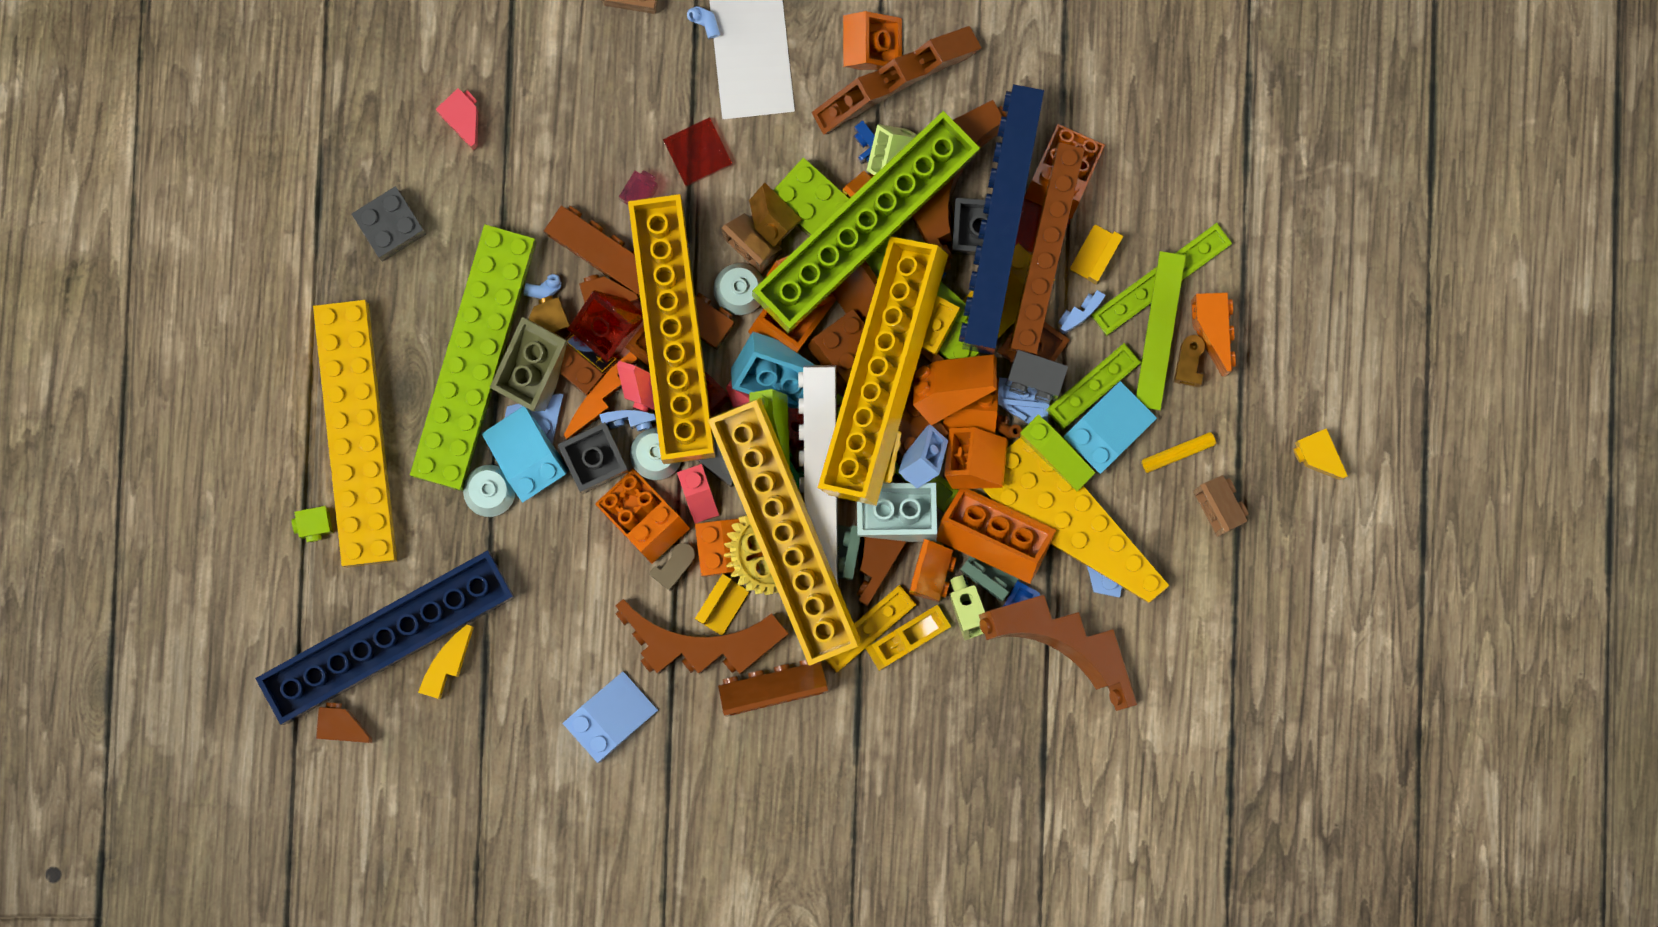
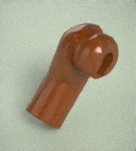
M998 415L995 431L1009 439L1019 437L1022 428L1019 425H1008L1009 417Z

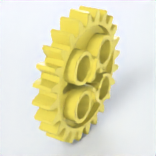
M739 517L740 523L732 524L735 532L727 533V536L732 541L724 543V546L730 548V552L724 554V557L731 558V562L726 566L734 567L735 569L731 577L739 576L738 585L747 583L746 591L755 589V594L757 595L763 594V592L765 595L773 594V592L779 593L764 556L755 557L749 561L746 560L747 556L762 551L748 517ZM748 539H750L752 544L751 549L748 547L747 544ZM756 564H758L760 567L759 574L756 571Z

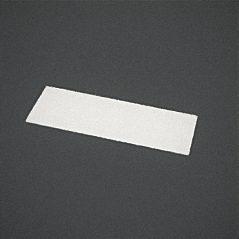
M709 0L710 11L715 15L720 36L714 38L722 119L794 112L783 0Z

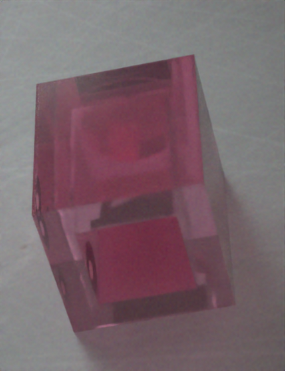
M635 170L619 195L620 201L628 205V201L652 198L658 189V184L654 182L656 178L644 170L641 173Z

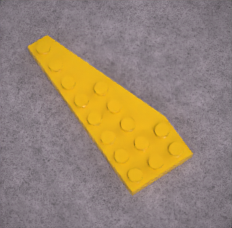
M1021 437L1007 448L1003 488H982L991 500L1055 529L1056 533L1051 542L1052 546L1082 564L1087 565L1147 603L1152 602L1169 587L1168 583L1084 486L1078 492L1073 489Z

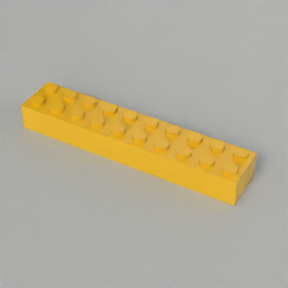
M681 195L628 201L661 461L663 464L715 458L713 432L708 422L711 416Z
M891 236L889 238L817 487L829 496L877 506L948 258V254L938 245Z
M366 300L313 306L341 565L342 567L349 568L398 562L369 303Z
M761 397L708 419L709 425L808 665L810 666L858 647L861 640Z

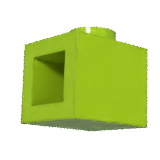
M322 506L294 512L295 518L291 519L293 532L298 534L299 538L306 539L307 543L322 540V535L333 533L329 507Z

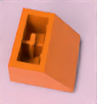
M997 378V390L943 419V426L947 432H949V428L975 427L995 434L999 378Z
M975 427L949 428L944 476L951 488H1003L1008 445L1007 438Z

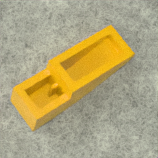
M937 604L866 648V651L880 671L949 629L951 625Z
M464 626L442 647L428 668L418 693L441 699L448 674L459 677L474 629L473 626Z

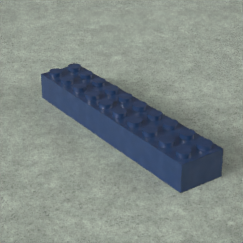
M1013 84L1012 91H1006L1002 111L1007 112V116H1001L998 137L1003 138L1002 143H996L993 162L998 164L997 169H991L988 188H993L992 194L986 195L983 213L988 214L987 220L982 219L978 239H982L983 243L982 246L977 245L973 262L974 265H978L977 272L972 271L968 289L973 291V296L967 297L963 316H968V322L962 323L959 342H964L962 349L992 355L996 349L1044 90Z
M487 550L255 679L279 724L286 725L511 601L515 596L491 552Z

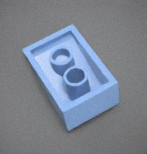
M623 671L562 724L593 759L600 763L658 710Z

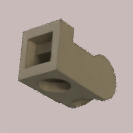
M687 543L676 545L672 550V557L660 570L654 566L649 575L667 590L671 591L694 562V549Z

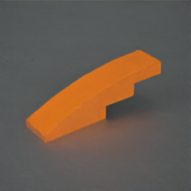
M631 352L620 360L631 365L639 362L637 357ZM618 362L591 389L575 412L564 433L567 440L575 437L600 418L599 414L610 410L604 401L622 388L617 368Z

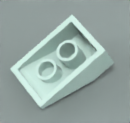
M883 483L877 506L857 502V536L907 542H923L924 539L936 542V483H925L919 488H915L911 483Z

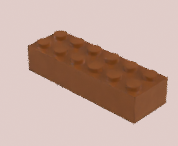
M854 309L812 338L807 346L821 365H836V385L843 394H845L865 325ZM912 385L898 429L901 432V446L896 458V463L899 467L903 455L922 431L930 425L913 406ZM940 421L932 425L944 437L949 434Z

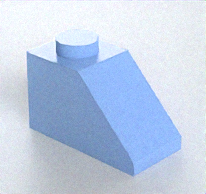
M928 425L903 455L899 473L915 488L921 487L938 476L948 440L933 426Z

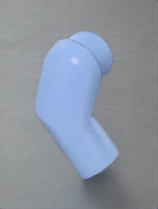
M699 6L690 8L687 11L689 21L705 27L708 39L720 36L713 12Z
M551 274L547 276V280L541 285L526 283L524 296L539 299L553 296L561 288L560 277L556 274Z

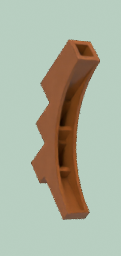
M624 599L615 605L619 610L615 614L624 625L630 623L636 630L632 635L641 646L645 643L648 645L641 652L644 658L640 661L650 673L655 670L659 674L683 654L685 658L682 660V663L691 673L696 670L700 674L724 654L726 659L722 662L731 673L737 670L741 674L789 635L772 613L762 621L736 633L715 637H693L667 631L654 625L638 614Z

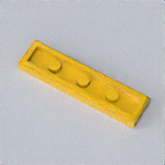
M900 585L897 586L854 623L861 640L859 646L825 660L837 673L915 607L916 603Z

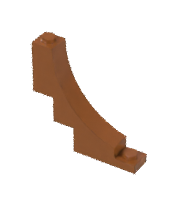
M970 26L930 39L914 52L894 58L878 71L858 77L811 113L823 135L828 134L845 121L859 116L906 87L947 67L967 60L982 49Z
M991 100L953 119V121L981 149L987 142L998 135L1001 116L1006 117L1007 115L1005 111H1002V106L997 107L994 100ZM964 168L912 216L925 243L938 245L948 254L944 272L951 269L950 259L953 258L946 243L952 241L950 231L951 201L954 189Z
M864 537V552L860 572L870 577L871 580L870 582L864 580L857 592L861 596L859 599L860 603L865 606L869 605L907 541Z
M1044 595L979 614L980 629L985 634L986 640L1000 637H1021L1049 645L1071 659L1089 678L1096 690L1108 686L1110 701L1116 711L1137 705L1113 629L1087 637L1079 612L1052 620Z

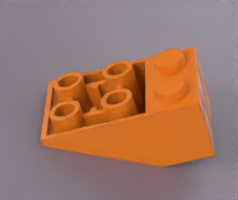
M1057 124L1024 198L1041 206L1043 205L1056 146L1059 142L1085 148L1069 218L1072 219L1105 145Z
M1228 293L1196 294L1191 300L1192 326L1197 335L1203 339L1205 348L1221 376L1226 377L1236 365L1235 351H1230V344L1234 341V326L1229 325L1230 315H1233V300L1228 299Z
M633 468L595 503L651 564L690 529L681 517Z

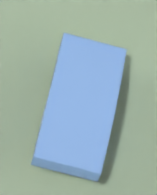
M1097 290L1094 295L1089 293L1081 305L1085 309L1084 311L1076 307L1071 312L1066 310L1058 322L1062 325L1059 332L1065 334L1083 323L1098 308L1106 295Z
M619 410L599 414L601 422H605L609 429L625 425L624 420H629L631 429L637 428L639 432L652 428V423L656 422L654 414L636 410Z

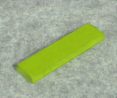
M1123 343L1050 405L1046 411L1063 430L1141 362Z

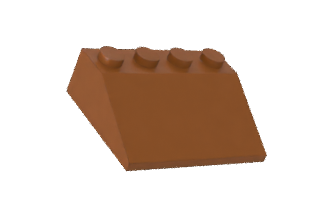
M807 660L799 661L800 666L790 668L789 664L774 667L775 672L765 675L763 670L748 673V679L740 681L738 676L722 679L723 685H719L718 688L724 716L728 717L828 693L821 661L809 666Z

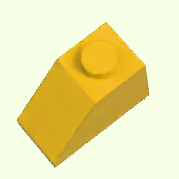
M1327 428L1295 442L1296 448L1293 449L1299 463H1304L1305 467L1338 480L1348 476Z

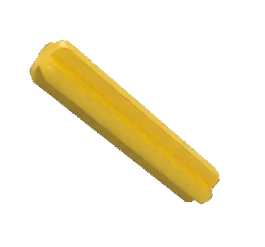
M1209 432L1147 457L1141 461L1142 467L1146 473H1149L1203 451L1216 444L1215 437L1212 432Z

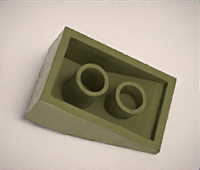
M522 317L490 388L531 411H545L557 386L568 340Z

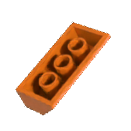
M959 489L941 519L936 540L1030 584L1046 555L1056 530L970 489Z

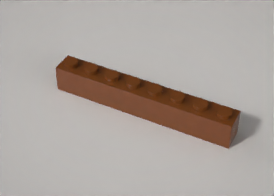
M1060 142L1056 146L1009 350L1016 352L1021 350L1033 355L1037 354L1085 148Z
M561 205L544 229L545 235L619 285L636 293L640 298L634 250L630 252L624 248L625 242L612 234L609 238L603 234L604 228L591 220L587 223L581 219L582 213L569 205L566 209ZM698 293L695 296L700 339L718 350L735 325L734 321L731 320L733 315L721 307L719 310H716L710 306L711 300Z

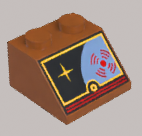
M581 324L566 338L568 342L560 375L587 396L591 389L621 357Z

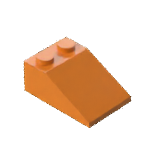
M835 301L814 309L789 333L763 309L748 333L756 332L777 339L798 353Z
M992 354L940 360L920 367L914 373L913 406L932 426L997 390L996 356Z
M739 519L695 524L702 578L732 574L735 570L734 567L726 566L731 562V558L724 557V554L730 552V548L724 546V543L732 541L727 536V533L735 532L732 524L740 523ZM748 539L747 544L748 547L751 549L752 544L750 539ZM759 552L746 557V560L749 561L755 557L763 556V553ZM756 564V571H758L760 567Z
M924 539L908 594L936 602L940 601V597L946 598L950 584L945 582L947 571L953 572L957 558L952 556L953 550Z

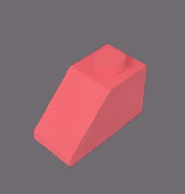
M457 88L436 108V111L474 151L477 148L478 109L474 105L477 100L469 91L466 90L463 93Z
M618 361L617 368L624 398L633 402V408L639 411L648 412V409L655 411L650 373L637 366Z
M702 464L677 472L694 524L719 516Z

